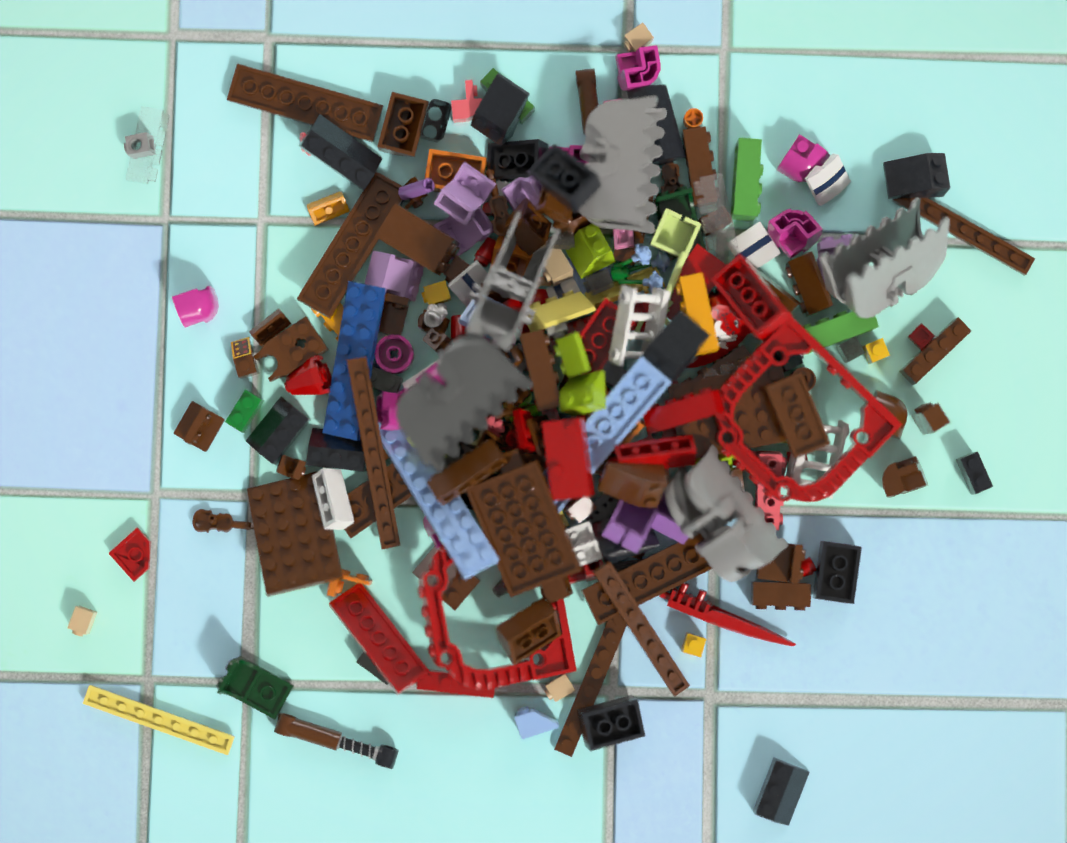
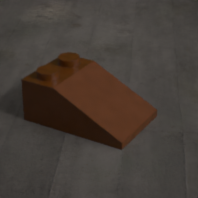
M608 462L597 489L600 492L637 507L657 508L668 481L664 465Z
M436 546L433 547L412 572L416 577L419 578L423 572L428 571L429 563L437 551ZM453 562L447 568L448 584L441 593L442 600L455 611L481 580L475 575L464 580ZM431 575L427 577V583L430 586L434 583V578Z

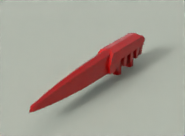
M686 582L680 585L679 590L673 588L671 593L665 592L659 595V597L668 600V607L718 627L786 646L796 645V643L759 624L721 609L718 606H711V601H704L707 591L703 589L699 590L697 597H694L691 593L687 594L686 591L689 584Z

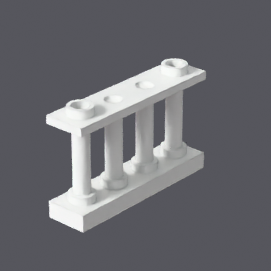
M622 285L608 361L618 366H623L624 359H640L649 344L664 329L670 291L653 287L652 294H637V289ZM634 302H650L648 314L633 313ZM631 320L646 321L645 332H629ZM643 340L641 351H626L627 341Z
M838 420L837 426L823 424L826 433L835 434L833 445L817 450L831 453L829 464L805 460V455L794 459L792 454H790L786 477H790L799 485L814 481L801 479L802 469L809 468L827 471L843 454L845 441L850 432L848 423Z

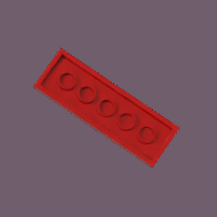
M357 583L329 602V607L397 695L429 674L428 668L361 583Z

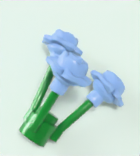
M636 244L635 254L621 263L614 264V267L611 268V276L613 281L618 282L619 285L643 284V286H648L652 293L653 287H663V278L656 271H653L649 278H644L643 280L627 279V277H630L631 271L650 266L652 268L658 266L663 272H666V268L670 266V258L668 253H662L661 250H658L656 259L650 260L652 253L649 247ZM640 261L642 263L641 265L633 266L630 268H628V266H625L631 262Z

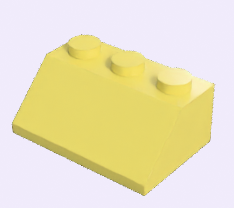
M573 290L563 293V298L557 299L556 296L548 298L546 303L540 305V302L529 305V308L536 311L534 316L532 317L527 314V317L532 318L531 324H528L530 332L542 330L596 311L595 306L581 291L574 293Z

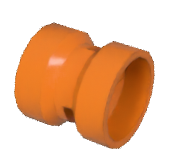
M697 108L689 109L683 118L684 126L687 129L700 127L703 122V113Z

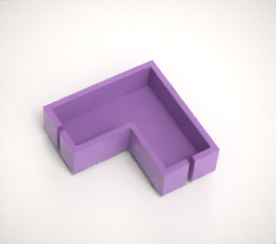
M665 491L657 508L637 507L619 499L602 536L617 544L619 541L622 542L621 546L636 554L645 541L650 528L683 545L688 539V536L681 531V528L673 518Z

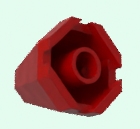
M322 356L311 357L289 374L284 383L286 391L292 395L329 394L332 375L327 363L323 364L321 362L324 358Z

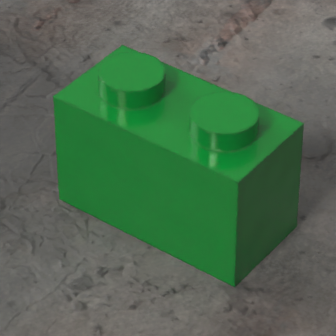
M245 390L225 423L245 433L264 400Z

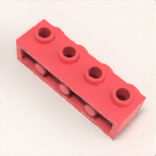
M757 451V458L776 476H782V468H785V457H782V453L780 451ZM758 483L755 490V508L760 507L764 511L765 522L773 523L776 530L779 531V525H783V513H780V506H783L784 502L776 500L773 496L771 498L767 497L762 492L764 488ZM780 487L779 490H778V494H779L780 497H783L784 495H781V487Z

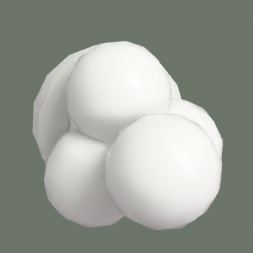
M444 303L428 305L427 311L424 314L425 324L429 327L439 326L443 319L447 317V306Z

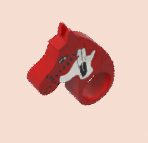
M717 295L709 300L719 344L718 351L695 356L687 368L704 366L720 359L737 347L748 334L753 333L724 296Z

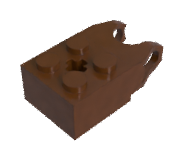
M305 316L267 341L262 349L253 357L255 360L268 356H274L277 359V369L268 378L270 382H273L278 378L288 376L309 358L323 355L329 351V348L309 318ZM299 340H306L304 348L297 346Z

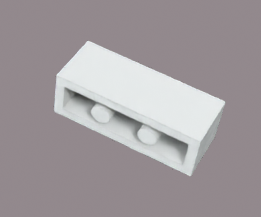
M322 468L312 476L324 529L343 530L354 523L342 471L341 469Z

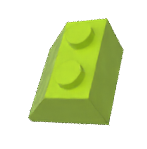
M594 224L578 230L565 248L581 279L615 262L610 246L599 227Z
M578 332L556 340L557 345H554L557 356H561L563 363L560 364L563 375L567 374L568 378L592 371Z
M604 371L569 378L559 392L560 411L571 416H577L606 409Z

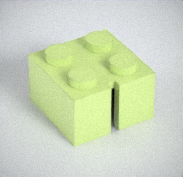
M666 208L649 245L677 258L680 251L689 254L701 223L687 217L680 221L682 215Z

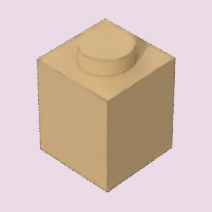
M642 22L624 35L625 42L623 44L628 52H635L638 48L647 47L651 44L654 37Z
M80 605L75 606L67 628L71 629L72 634L83 637V634H90L98 612Z
M561 674L546 683L547 689L544 690L549 700L554 699L556 703L574 692L575 688L568 676Z

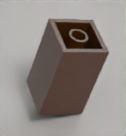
M396 203L375 235L378 239L439 276L442 273H446L450 266L448 262L451 257H455L460 250V247H458L459 242Z

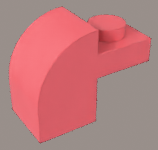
M465 80L466 99L451 100L453 123L471 121L482 101V98L474 99V97H478L477 85H473V80Z

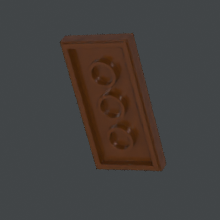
M802 371L764 386L794 459L831 445Z

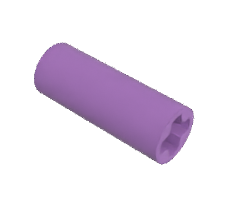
M426 178L399 188V196L402 200L406 201L433 192L435 188L432 179Z

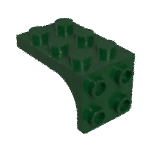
M682 186L676 188L674 193L669 194V191L658 193L653 200L657 207L655 213L658 223L666 208L682 215L680 221L687 217L698 222L692 197L693 189ZM701 229L697 233L689 254L697 244L706 249ZM668 254L670 260L677 258L673 255Z
M242 656L230 660L225 669L228 671L226 676L221 677L216 685L218 688L217 694L231 696L276 720L294 685Z

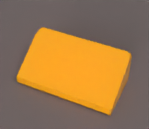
M342 191L307 204V209L315 226L350 212Z

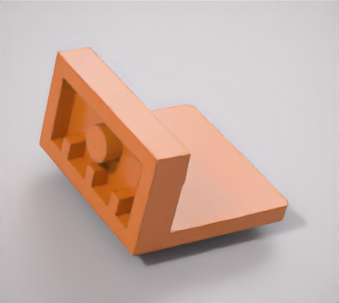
M342 569L345 580L365 585H371L373 580H369L368 575L358 573L356 576L350 575L351 571ZM336 580L330 582L327 595L335 597L338 593H342L344 581Z

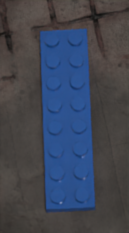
M348 281L323 433L360 440L346 360L366 356L371 379L386 288Z

